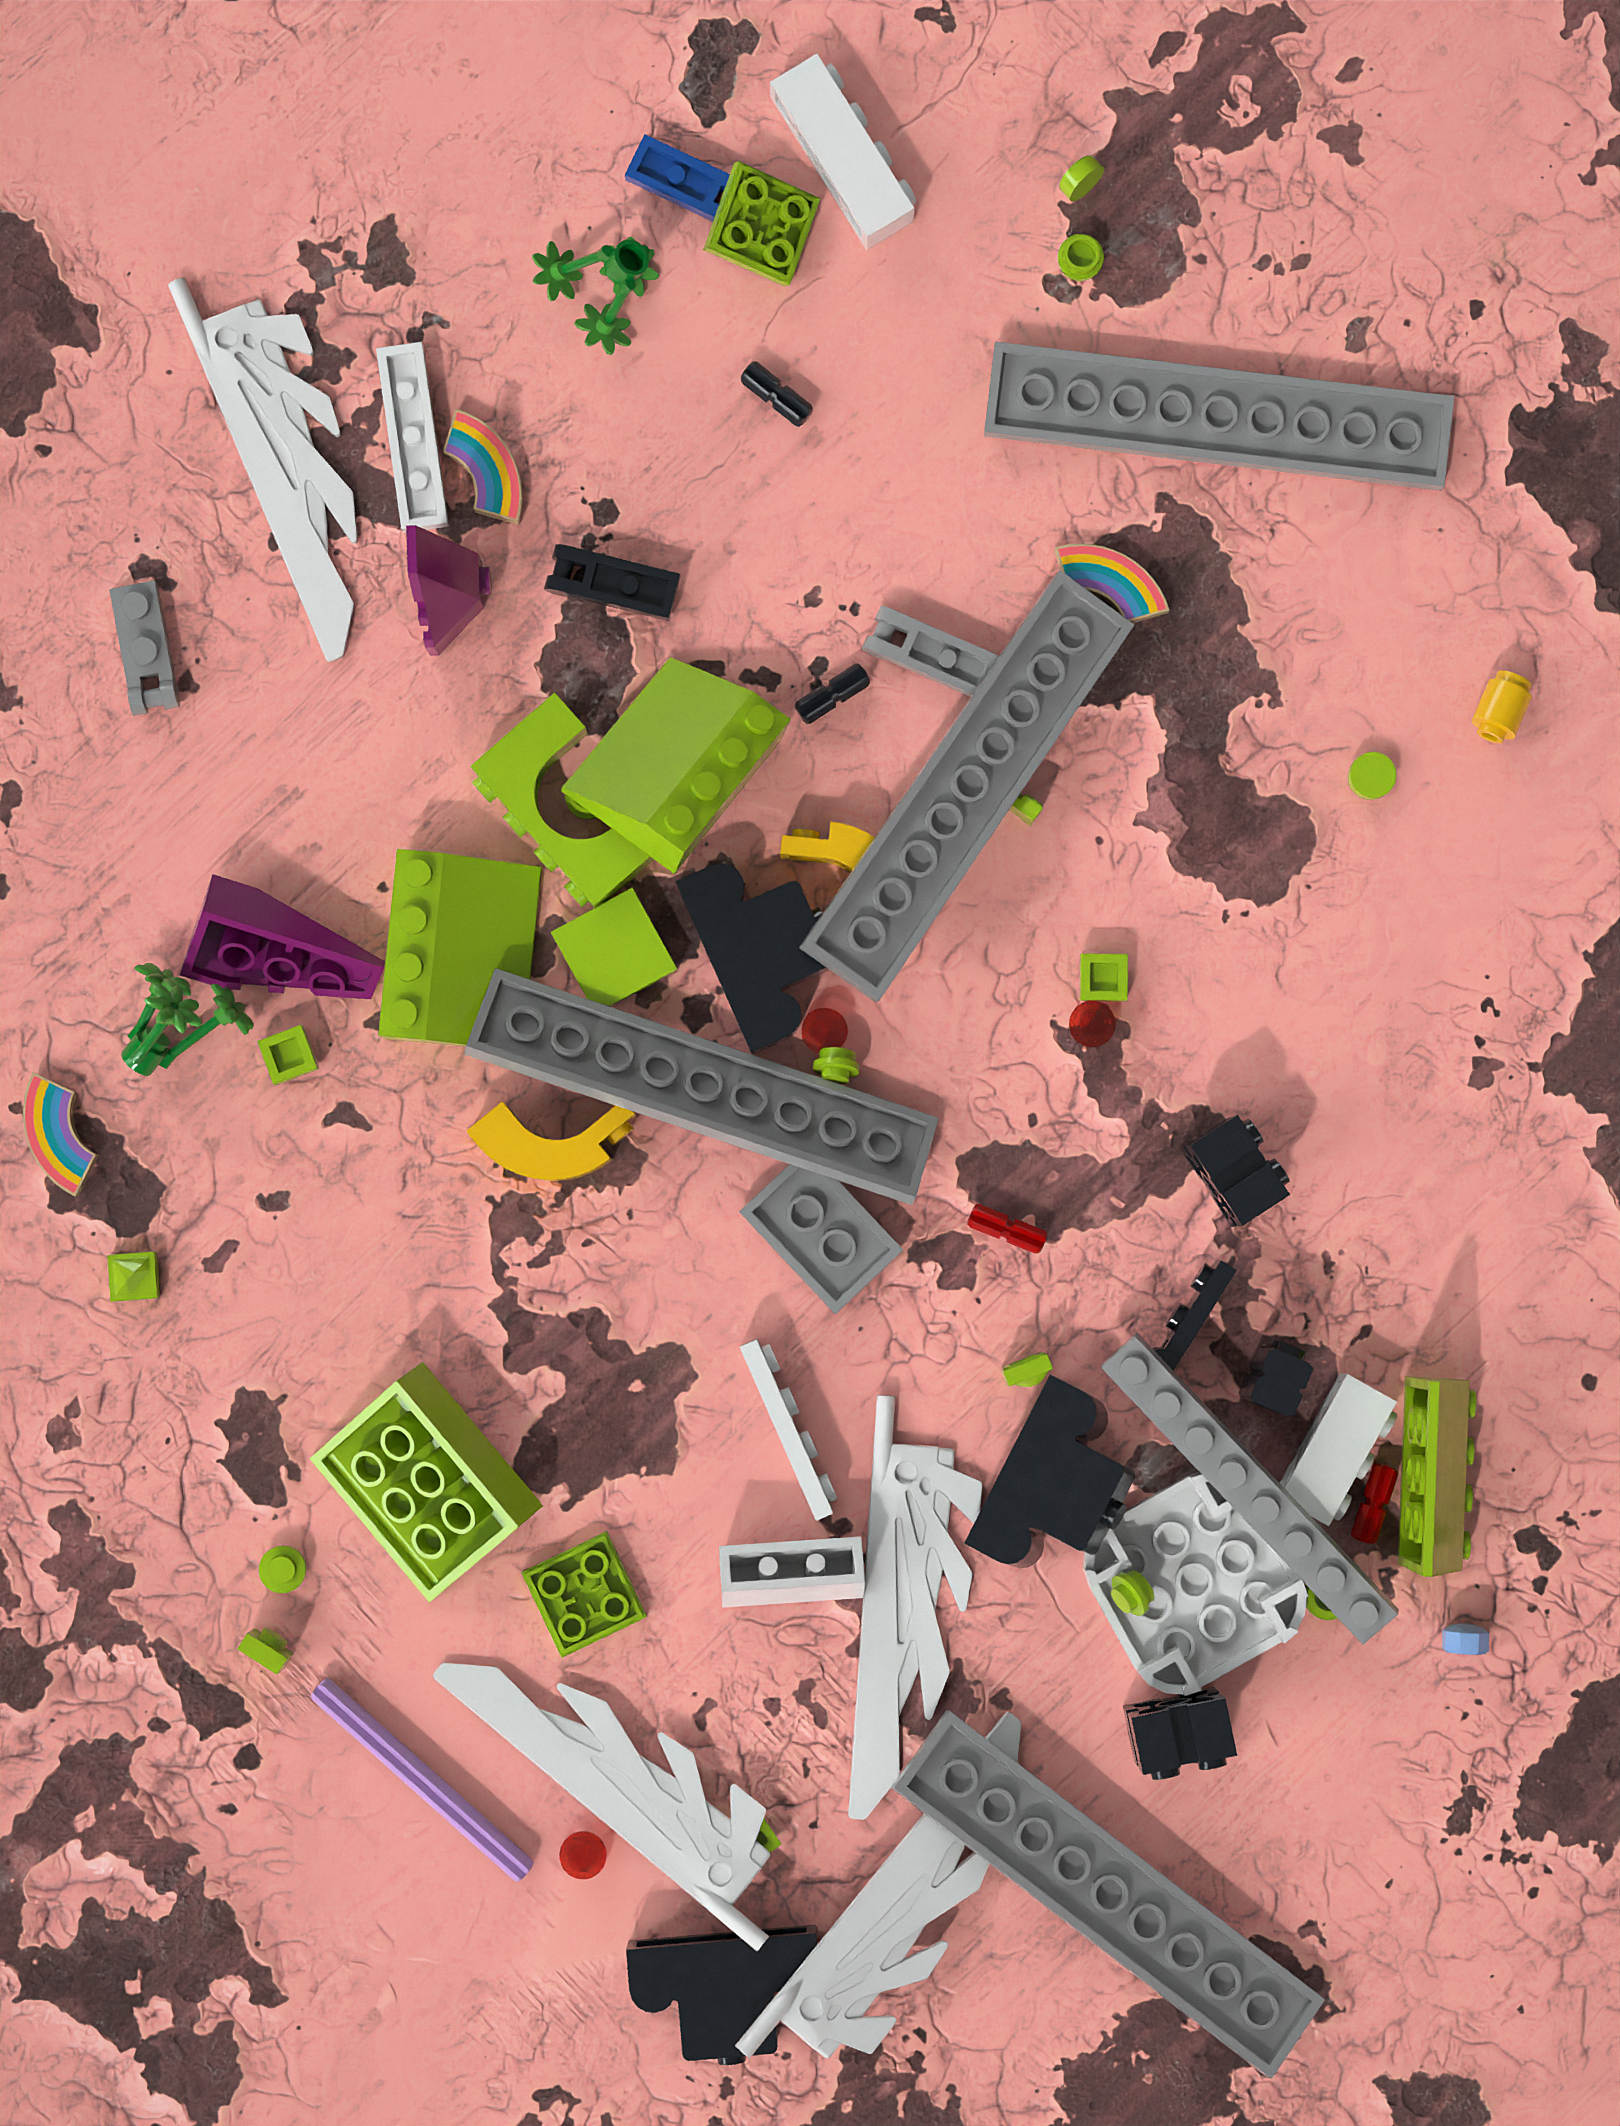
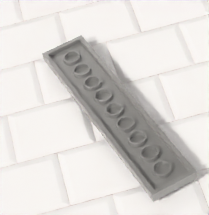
M995 341L984 437L1441 491L1445 486L1454 396Z
M1061 570L1057 572L799 948L874 1002L880 1001L1132 630L1134 624Z
M497 968L493 972L464 1055L910 1205L913 1204L917 1196L939 1120L938 1117Z
M945 1711L891 1787L900 1796L1270 2079L1273 2078L1325 2001L1314 1990L951 1711Z

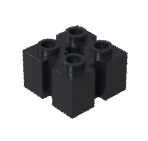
M1238 1115L1226 1118L1180 1148L1231 1227L1245 1225L1290 1195L1284 1186L1290 1182L1288 1175L1275 1158L1270 1161L1264 1158L1258 1149L1259 1145L1264 1142L1258 1129L1250 1119L1243 1121Z
M1215 1687L1205 1688L1202 1691L1187 1696L1177 1694L1178 1696L1157 1698L1123 1705L1133 1759L1143 1775L1151 1774L1153 1780L1172 1778L1180 1775L1179 1768L1181 1765L1198 1763L1199 1770H1210L1227 1765L1226 1758L1237 1756L1226 1698L1219 1694Z

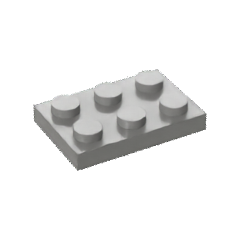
M791 1164L739 1211L834 1314L840 1311L903 1251L898 1243L838 1180Z

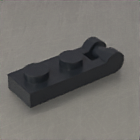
M555 545L552 559L556 562L553 574L547 576L544 586L545 591L558 596L573 597L670 621L681 578L679 573L568 545ZM573 566L586 568L582 582L570 579Z
M1215 1260L1212 1266L1205 1263L1200 1268L1190 1285L1196 1292L1187 1306L1182 1303L1177 1305L1165 1325L1171 1330L1161 1347L1152 1348L1173 1371L1237 1271L1222 1260Z

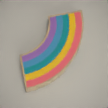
M455 409L443 449V455L459 463L471 476L475 487V513L519 525L522 515L523 491L520 475L511 452L498 434L487 424L467 412Z
M1068 544L1055 547L1054 552L1059 570L1093 595L1107 601L1131 623L1164 615L1170 611L1166 599L1155 580L1144 568L1126 555L1113 549L1092 544Z
M32 1072L23 1105V1122L28 1145L44 1173L64 1191L79 1197L99 1155L83 1143L76 1131L73 1109L78 1093Z

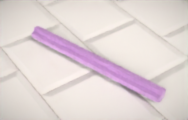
M326 1678L314 1689L311 1699L510 1878L519 1882L526 1876L533 1866V1860L331 1679Z

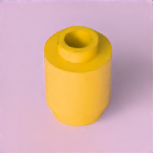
M1503 670L1497 672L1495 679L1488 681L1471 720L1472 724L1478 728L1477 734L1480 737L1493 743H1503L1504 739L1515 738L1532 699V695L1529 693L1532 687L1531 682L1521 675Z

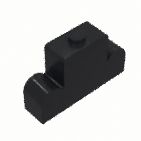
M714 864L675 881L751 1054H756L795 1035L801 1025L802 1013L800 1005L793 996L783 993V991L829 970L799 948L822 915L820 907L811 910L797 881H790L747 901H743L745 896L743 877L736 868L729 864Z
M1049 1375L964 1544L1000 1563L1016 1568H1028L1040 1559L1044 1549L1042 1532L1084 1553L1094 1555L1098 1552L1109 1529L1114 1530L1121 1522L1126 1510V1504L1123 1501L1135 1479V1473L1132 1469L1087 1446L1089 1441L1099 1438L1106 1430L1108 1413L1102 1402L1053 1375Z
M816 1924L761 1929L769 1937L758 1951L754 1950L734 1932L630 1940L626 1947L631 1999L638 2008L651 2013L665 2010L674 2000L678 2002L682 2055L685 2060L717 2059L720 2065L743 2063L746 2061V2055L735 2045L775 1997L774 1993L782 1989L817 1946ZM777 2025L752 2056L776 2052L778 2047Z

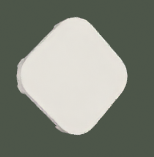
M1200 1472L1187 1475L1126 1509L1119 1525L1114 1530L1109 1529L1098 1552L1094 1555L1083 1553L1082 1568L1088 1586L1132 1665L1149 1686L1164 1693L1187 1696L1202 1691L1201 1687L1275 1645L1281 1642L1285 1644L1298 1633L1297 1629L1305 1615L1306 1597H1308L1304 1582ZM1130 1570H1136L1145 1577L1152 1587L1155 1596L1154 1601L1149 1604V1610L1142 1616H1136L1131 1612L1125 1613L1115 1604L1111 1596V1590L1113 1589L1112 1578L1119 1572L1127 1573Z

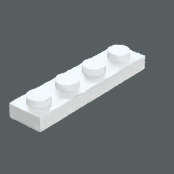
M422 342L376 348L401 529L403 533H406V525H417L426 530L449 527L424 346Z
M758 1339L741 1345V1352L815 1520L817 1521L833 1514L830 1502L837 1500V1495L827 1473L818 1477L811 1459L819 1456L808 1430L799 1433L792 1416L800 1412L789 1387L780 1390L773 1373L781 1369L770 1344L761 1347Z

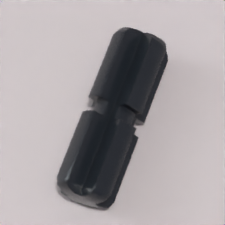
M753 361L743 371L740 377L742 384L766 403L770 400L773 405L772 408L795 426L800 427L812 414L813 407L808 401L788 385L785 387L781 386V380L759 362Z
M859 663L853 664L830 679L828 686L821 685L796 701L795 709L803 722L811 724L836 708V702L839 700L843 703L868 687L870 678Z

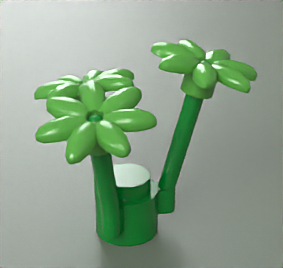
M628 237L627 240L620 242L615 247L603 245L598 251L573 260L574 252L572 250H567L560 256L553 241L548 242L546 246V256L540 253L532 255L534 263L543 270L533 277V283L536 285L548 283L547 298L551 302L557 299L560 291L567 299H574L575 293L569 281L582 279L583 275L578 270L600 261L604 263L599 273L607 276L614 283L613 292L616 296L612 304L605 305L601 314L592 305L585 304L584 312L587 318L577 319L574 324L578 329L589 332L584 341L586 346H593L601 340L604 351L609 355L614 353L615 343L625 347L631 344V340L621 332L630 326V320L624 318L617 319L616 317L627 296L633 291L637 296L642 297L644 294L642 279L656 280L659 278V274L648 267L649 261L654 256V250L649 249L646 245H641L632 237Z
M148 962L144 965H137L134 969L146 975L145 980L151 983L149 988L151 995L144 1000L146 1005L137 1024L128 1034L130 1042L122 1050L121 1057L133 1071L144 1076H150L158 1066L167 1069L177 1056L220 1024L225 1026L228 1023L233 1024L235 1022L242 1033L247 1035L249 1030L253 1029L254 1023L244 1013L245 1005L241 1002H235L230 988H222L218 984H212L211 988L217 995L213 998V1001L219 1007L214 1010L215 1016L201 1025V1019L193 1012L199 1008V1003L193 999L182 1000L183 994L191 995L189 982L180 977H173L174 974L171 970L165 969L161 971L156 965ZM155 1009L160 1010L156 1016L157 1023L154 1027H147ZM187 1023L199 1027L171 1049L167 1048L170 1042L163 1031L168 1025L174 1024L175 1028L182 1034L187 1029Z

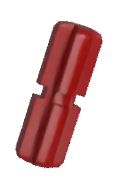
M976 1204L972 1208L967 1221V1225L970 1228L997 1239L1004 1237L1007 1243L1034 1254L1042 1251L1047 1239V1232L1016 1218L1014 1221L1008 1219V1215L981 1204Z
M1375 1463L1372 1466L1363 1494L1366 1497L1365 1504L1360 1503L1351 1531V1536L1354 1539L1367 1544H1375L1377 1542L1387 1512L1383 1508L1385 1504L1389 1505L1399 1475L1398 1470L1381 1463Z

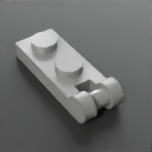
M153 580L109 589L127 682L128 701L133 716L148 713V708L164 706L165 710L180 707V698L158 583ZM159 677V688L145 690L144 679Z
M880 606L875 617V621L878 622L872 636L868 635L862 646L863 651L876 658L892 662L969 697L973 695L999 657V655L885 606ZM895 630L907 634L902 648L889 643Z

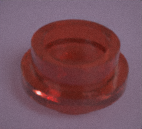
M1098 1001L1081 1003L1072 1011L1069 1018L1071 1036L1077 1043L1085 1047L1094 1048L1102 1046L1111 1039L1115 1031L1116 1021L1113 1012L1108 1006Z
M815 1009L803 1021L801 1028L802 1039L810 1050L818 1054L823 1048H841L848 1035L847 1023L844 1017L834 1009Z
M577 1831L569 1835L562 1843L559 1859L562 1868L571 1877L582 1880L590 1879L603 1869L607 1859V1850L602 1839L595 1833Z

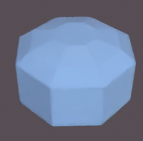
M1470 1623L1448 1625L1442 1629V1648L1448 1653L1486 1654V1652H1489V1632L1478 1625Z

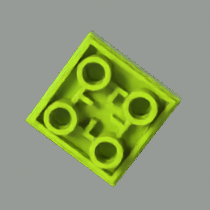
M737 161L733 164L703 250L782 286H788L793 278L821 198Z
M633 888L551 932L586 998L609 1007L678 970Z
M608 1531L521 1572L561 1658L647 1617Z

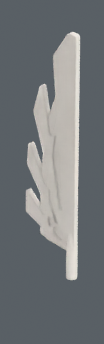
M185 278L175 279L168 284V287L323 655L327 662L336 661L344 656L354 611V602L328 555L325 504L351 543L356 544L358 539L354 495L347 484L314 448L303 409L306 410L334 436L339 437L341 432L330 397L291 374L281 347L309 356L314 354L301 318L297 314L268 316L262 301L255 300L202 320Z
M877 1395L865 1562V1588L862 1605L848 1817L861 1820L869 1816L900 1775L899 1715L911 1691L918 1670L920 1672L924 1714L928 1720L934 1714L950 1670L935 1615L942 1571L945 1573L961 1612L966 1611L972 1580V1571L948 1534L950 1505L952 1502L972 1523H975L980 1513L982 1495L981 1481L954 1470L955 1451L953 1449L938 1446L892 1443L896 1396Z
M442 1663L436 1669L433 1678L696 1899L754 1950L758 1951L769 1936L738 1911L733 1904L770 1857V1852L756 1841L766 1813L765 1807L736 1784H732L730 1786L731 1819H729L705 1800L693 1752L664 1733H658L659 1742L675 1775L673 1777L659 1766L638 1754L606 1701L562 1683L557 1684L558 1691L587 1725L584 1726L568 1718L537 1708L497 1667Z
M1006 1712L985 1738L1017 1762L1021 1721L1012 1713ZM923 1814L741 2037L735 2047L750 2059L781 2020L825 2058H830L840 2044L872 2054L894 2026L896 2018L892 2015L863 2016L880 1992L922 1981L929 1977L948 1947L947 1942L941 1940L908 1957L906 1955L926 1924L979 1890L989 1863L973 1852L957 1866L965 1845L927 1815Z

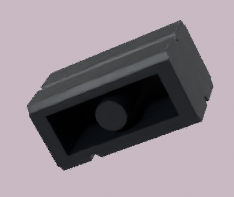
M1273 1340L1271 1347L1262 1346V1348H1257L1249 1366L1252 1373H1246L1238 1392L1242 1396L1241 1398L1288 1417L1289 1415H1295L1303 1396L1299 1391L1300 1389H1306L1314 1369L1310 1365L1311 1363L1304 1361L1306 1351Z

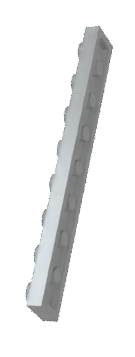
M1135 1333L1103 1362L1101 1368L1362 1644H1365L1398 1615L1399 1609L1138 1333Z

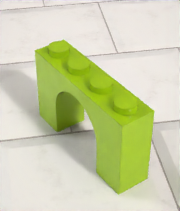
M554 692L470 766L478 776L472 781V784L489 803L497 798L504 805L508 812L502 818L520 838L528 833L535 840L539 847L533 853L551 873L558 867L570 881L564 888L577 903L583 907L589 902L595 908L608 901L654 859L612 828L597 837L573 839L555 832L542 819L538 806V792L543 777L560 758L588 735L586 727Z

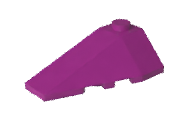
M406 525L408 578L414 602H417L419 625L428 626V631H423V642L429 655L437 656L483 610V595H491L490 567H482V561L477 552L417 525Z
M212 874L185 955L180 976L209 985L218 984L222 988L228 987L231 990H241L242 984L268 986V992L284 993L285 987L310 989L316 996L371 999L383 972L385 961L262 890Z

